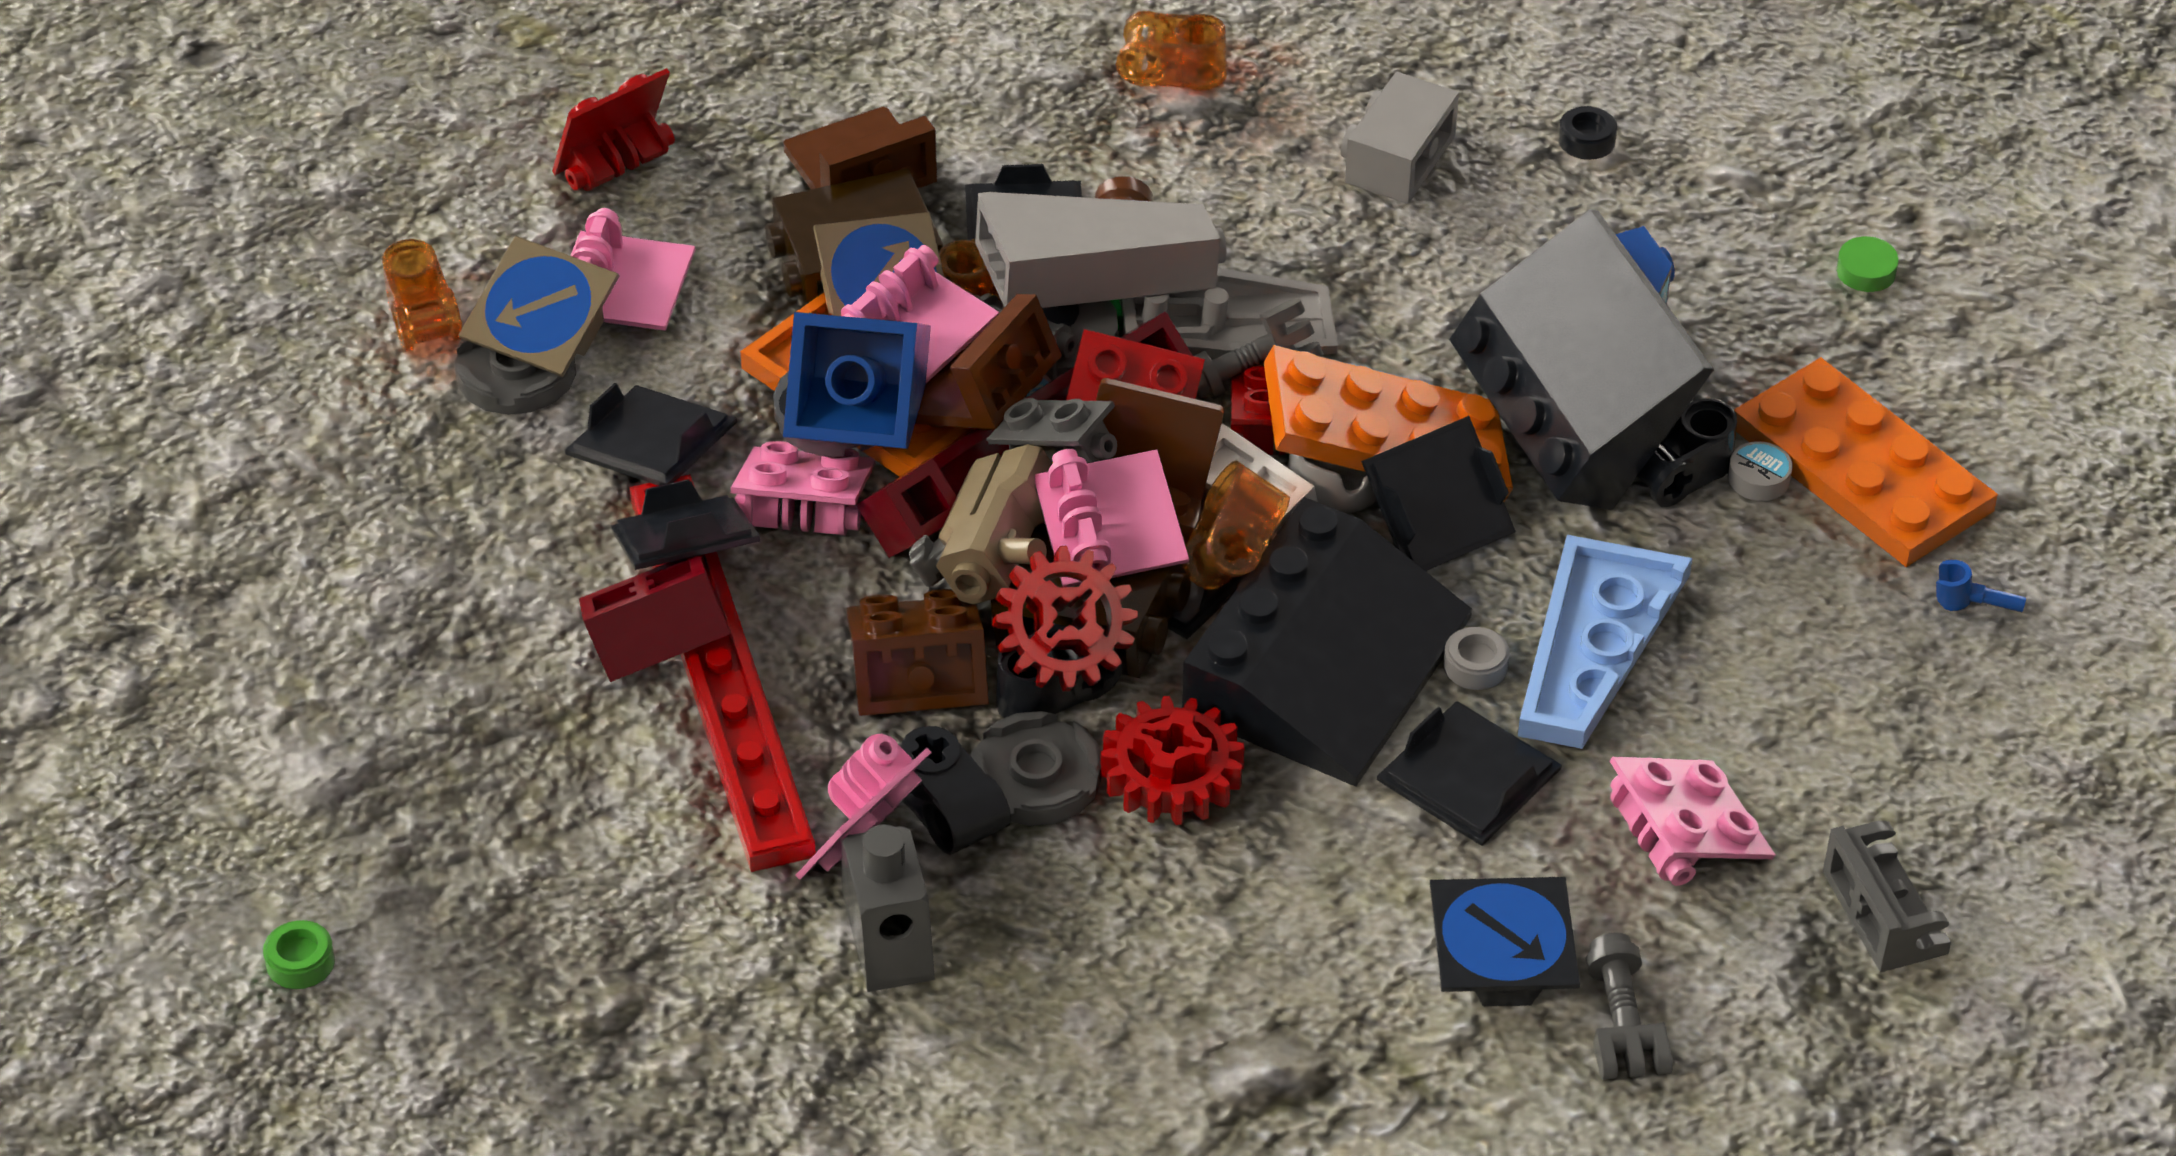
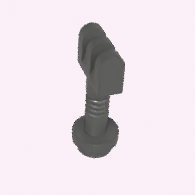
M1301 299L1289 300L1260 314L1267 334L1253 340L1251 344L1247 343L1245 346H1241L1240 349L1230 351L1214 360H1211L1205 351L1194 355L1195 357L1205 359L1196 396L1201 400L1210 395L1214 400L1225 395L1222 382L1242 373L1243 370L1245 371L1248 368L1254 367V365H1259V362L1263 363L1273 345L1300 352H1310L1320 357L1323 356L1324 353L1320 343L1317 341L1308 343L1298 349L1294 346V344L1314 334L1310 320L1300 321L1289 327L1285 325V322L1305 312Z
M1607 933L1595 938L1590 943V951L1586 956L1588 973L1592 978L1604 981L1614 1026L1597 1028L1595 1031L1593 1045L1601 1080L1617 1078L1618 1063L1615 1054L1620 1053L1624 1055L1629 1077L1644 1076L1645 1060L1643 1051H1651L1656 1075L1671 1074L1673 1062L1665 1023L1641 1025L1631 976L1639 971L1642 966L1639 947L1631 943L1630 937L1623 933Z

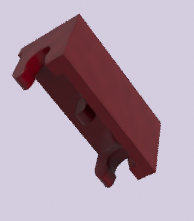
M701 555L666 563L579 598L584 624L610 682L731 634L723 614V608Z

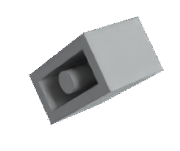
M1396 71L1382 91H1374L1367 104L1365 115L1359 124H1351L1344 135L1341 144V156L1346 158L1345 183L1409 204L1456 136L1459 92Z

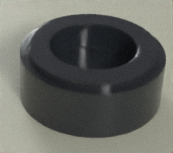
M1581 106L1567 111L1560 120L1559 145L1567 154L1579 159L1592 160L1605 157L1615 147L1617 122L1610 113L1597 107Z

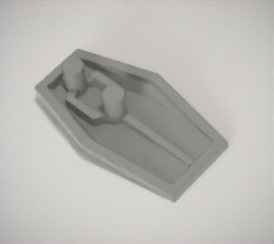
M1218 268L1216 288L1120 300L1123 312L1122 325L1124 335L1166 311L1192 355L1194 356L1205 351L1210 359L1214 360L1230 351L1240 349L1241 346H1245L1247 343L1251 344L1253 340L1266 335L1267 332L1260 314L1289 300L1300 298L1305 312L1285 322V325L1289 327L1300 321L1310 320L1314 334L1294 344L1295 348L1298 349L1308 343L1317 341L1320 343L1323 355L1337 354L1338 349L1329 289L1325 285Z

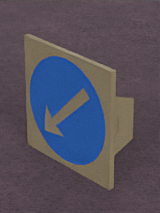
M930 212L813 226L821 262L820 276L828 312L834 316H841V309L847 304L852 305L866 292V287L871 282L880 283L879 275L882 272L888 270L895 273L894 266L904 258V253L909 248L919 249L922 245L931 248L939 260L934 270L944 277Z
M515 236L458 336L463 340L564 377L575 355L585 356L603 324V305L620 276L616 272Z

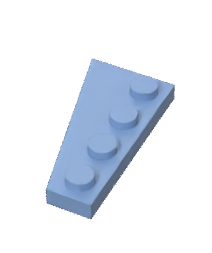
M1572 535L1566 536L1519 719L1518 737L1583 749L1689 578L1692 558Z

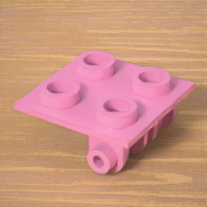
M601 208L597 212L590 214L585 223L586 231H580L571 256L619 274L620 277L603 305L604 322L666 331L695 253V246L622 236L618 215L613 210Z
M922 245L919 249L909 248L904 253V258L894 266L895 273L888 270L882 272L879 275L880 283L871 282L866 287V292L852 305L847 304L841 309V316L930 325L927 383L976 339L1000 312L935 272L934 267L939 263L938 257L931 248Z
M767 442L762 444L761 447L754 446L733 482L730 493L736 494V503L755 527L778 528L780 522V498H782V529L790 530L793 523L796 499L801 500L800 528L802 532H809L813 501H815L814 532L846 536L848 530L859 531L861 512L857 508L856 503L876 464V460L871 457H860L859 452L854 449H845V456L826 457L798 451L797 447L788 442Z
M1064 449L1052 456L1053 464L1048 472L1035 474L1037 494L1054 556L1060 546L1068 547L1071 561L1078 562L1087 550L1094 551L1092 567L1101 571L1105 566L1113 563L1117 568L1112 578L1189 562L1157 449L1088 464L1084 458L1078 457L1076 450ZM1060 577L1063 587H1072L1082 583L1073 578Z
M874 734L868 737L861 748L845 762L842 769L830 779L828 784L830 799L849 820L831 836L795 876L799 880L802 879L818 863L827 872L842 859V840L845 837L865 833L870 828L879 825L922 782V779L914 770L932 752L926 748L913 760L894 738L885 734Z
M1651 757L1611 758L1610 763L1618 776L1610 784L1612 789L1610 799L1626 820L1631 833L1638 837V844L1642 850L1650 852L1648 856L1662 880L1671 881L1674 886L1688 883L1695 876L1696 870L1693 866L1699 858L1773 859L1776 854L1760 832L1757 821L1746 811L1728 784L1725 773L1716 766L1714 761Z

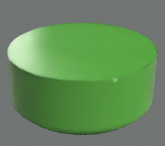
M1861 236L1850 239L1840 248L1837 275L1845 285L1858 291L1877 292L1884 290L1896 278L1898 254L1892 245L1876 237Z
M298 920L285 923L274 929L268 935L263 945V955L269 977L276 984L285 988L304 989L317 985L331 973L335 964L331 936L324 927L315 922Z

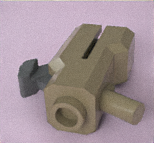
M1026 444L1004 451L1002 457L999 453L975 460L938 536L939 538L932 542L927 535H924L912 545L909 552L910 564L925 586H934L945 578L960 601L978 604L995 599L1001 588L1009 587L1011 579L1008 575L1016 565L1030 564V557L1039 550L1046 556L1047 549L1045 543L1040 539L1030 538L1033 531L1045 523L1035 485V474L1048 472L1053 464L1042 447Z

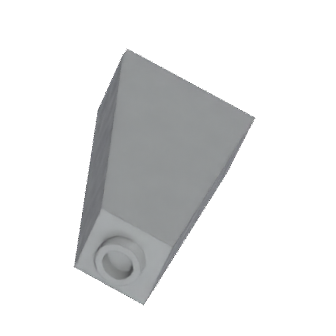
M999 192L978 193L975 243L1004 307L1016 294L1037 295L1041 307L1046 308L1216 288L1218 264L1224 263L1226 260L1227 248L1224 232L1221 227L1214 226L1203 204Z

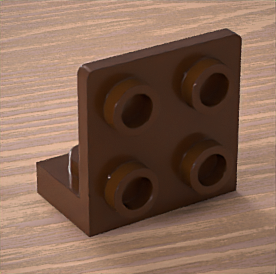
M879 107L784 140V153L810 189L906 168L909 169L917 188L937 182L936 129L926 116L899 124L887 107Z
M1016 294L974 341L926 383L915 424L929 425L931 427L977 428L984 431L996 429L1004 420L1005 412L1012 405L1023 400L1032 389L1041 383L1043 376L1062 355L1037 295Z
M1103 378L1100 381L1096 401H1113L1115 405L1102 420L1108 432L1114 435L1117 440V451L1112 458L1158 450L1185 547L1188 550H1192L1198 526L1201 501L1223 420L1224 408L1221 405Z
M938 589L925 593L924 600L898 602V597L894 595H872L862 598L859 601V606L846 608L847 622L853 646L859 716L989 704L984 629L976 604L960 601L952 589Z

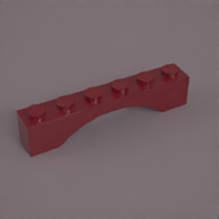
M1166 311L1120 337L1193 356ZM1074 367L1024 399L1066 400ZM977 428L856 504L888 558L912 547L924 535L930 536L944 526L965 478L976 459L999 453L1002 457L1004 451L1010 450L1009 445L988 443L987 438L995 429L985 431L978 430Z

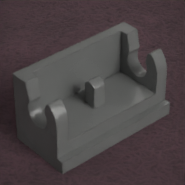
M1874 821L1845 829L1844 826L1832 828L1823 874L1879 972L1948 955L1951 941L1946 933H1941L1940 930L1948 927L1949 922L1943 912H1929L1897 859L1898 851L1893 843H1880L1867 848L1874 841L1886 840L1895 836L1896 832L1890 822Z

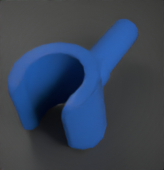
M1946 560L1939 565L1936 597L1944 609L1959 611L1966 608L1971 602L2023 612L2026 597L1987 588L1986 585L1972 583V570L1965 562Z

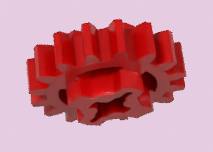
M1060 546L1055 553L1054 562L1049 563L1046 556L1039 550L1030 557L1032 573L1016 565L1008 575L1012 583L1017 587V590L1001 588L997 593L995 599L1002 605L1009 607L1008 611L999 613L992 619L993 627L1008 629L1009 636L999 644L998 649L1000 653L1013 650L1018 652L1021 657L1013 669L1017 674L1025 671L1029 666L1037 669L1036 686L1043 688L1052 675L1059 676L1063 692L1070 691L1075 685L1076 675L1081 674L1083 680L1089 686L1095 685L1100 680L1098 664L1113 672L1122 663L1113 648L1129 649L1133 645L1135 638L1128 632L1121 630L1122 626L1133 623L1138 618V611L1122 608L1121 601L1128 596L1132 589L1130 585H1120L1114 588L1109 580L1117 568L1113 563L1105 566L1101 571L1092 567L1094 551L1087 550L1079 561L1075 562L1071 561L1068 547ZM1055 577H1068L1079 580L1082 583L1079 587H1057L1051 580L1047 582L1045 580ZM1099 598L1104 605L1107 617L1105 635L1103 634L1105 630L1096 623L1095 603ZM1078 600H1082L1083 604L1075 612L1077 616L1072 622L1073 626L1069 625L1063 631L1058 630L1053 637L1048 638L1046 634L1054 626L1053 621L1058 615L1057 611L1062 612L1067 606L1071 608ZM1024 602L1027 603L1026 608L1034 614L1035 634L1030 639L1023 625ZM1071 649L1079 657L1083 655L1084 658L1065 661L1047 655L1051 650Z
M1163 696L1161 708L1153 710L1143 700L1137 702L1135 718L1119 713L1116 715L1115 730H1105L1103 734L1101 777L1107 778L1108 795L1110 797L1123 795V810L1127 813L1137 810L1140 806L1147 808V822L1154 823L1161 813H1171V819L1175 825H1182L1184 812L1193 811L1201 820L1209 818V803L1212 802L1215 805L1226 808L1230 804V790H1240L1242 785L1244 743L1237 742L1238 727L1235 723L1220 726L1221 710L1216 707L1204 714L1197 712V699L1190 698L1183 708L1174 707L1170 696Z

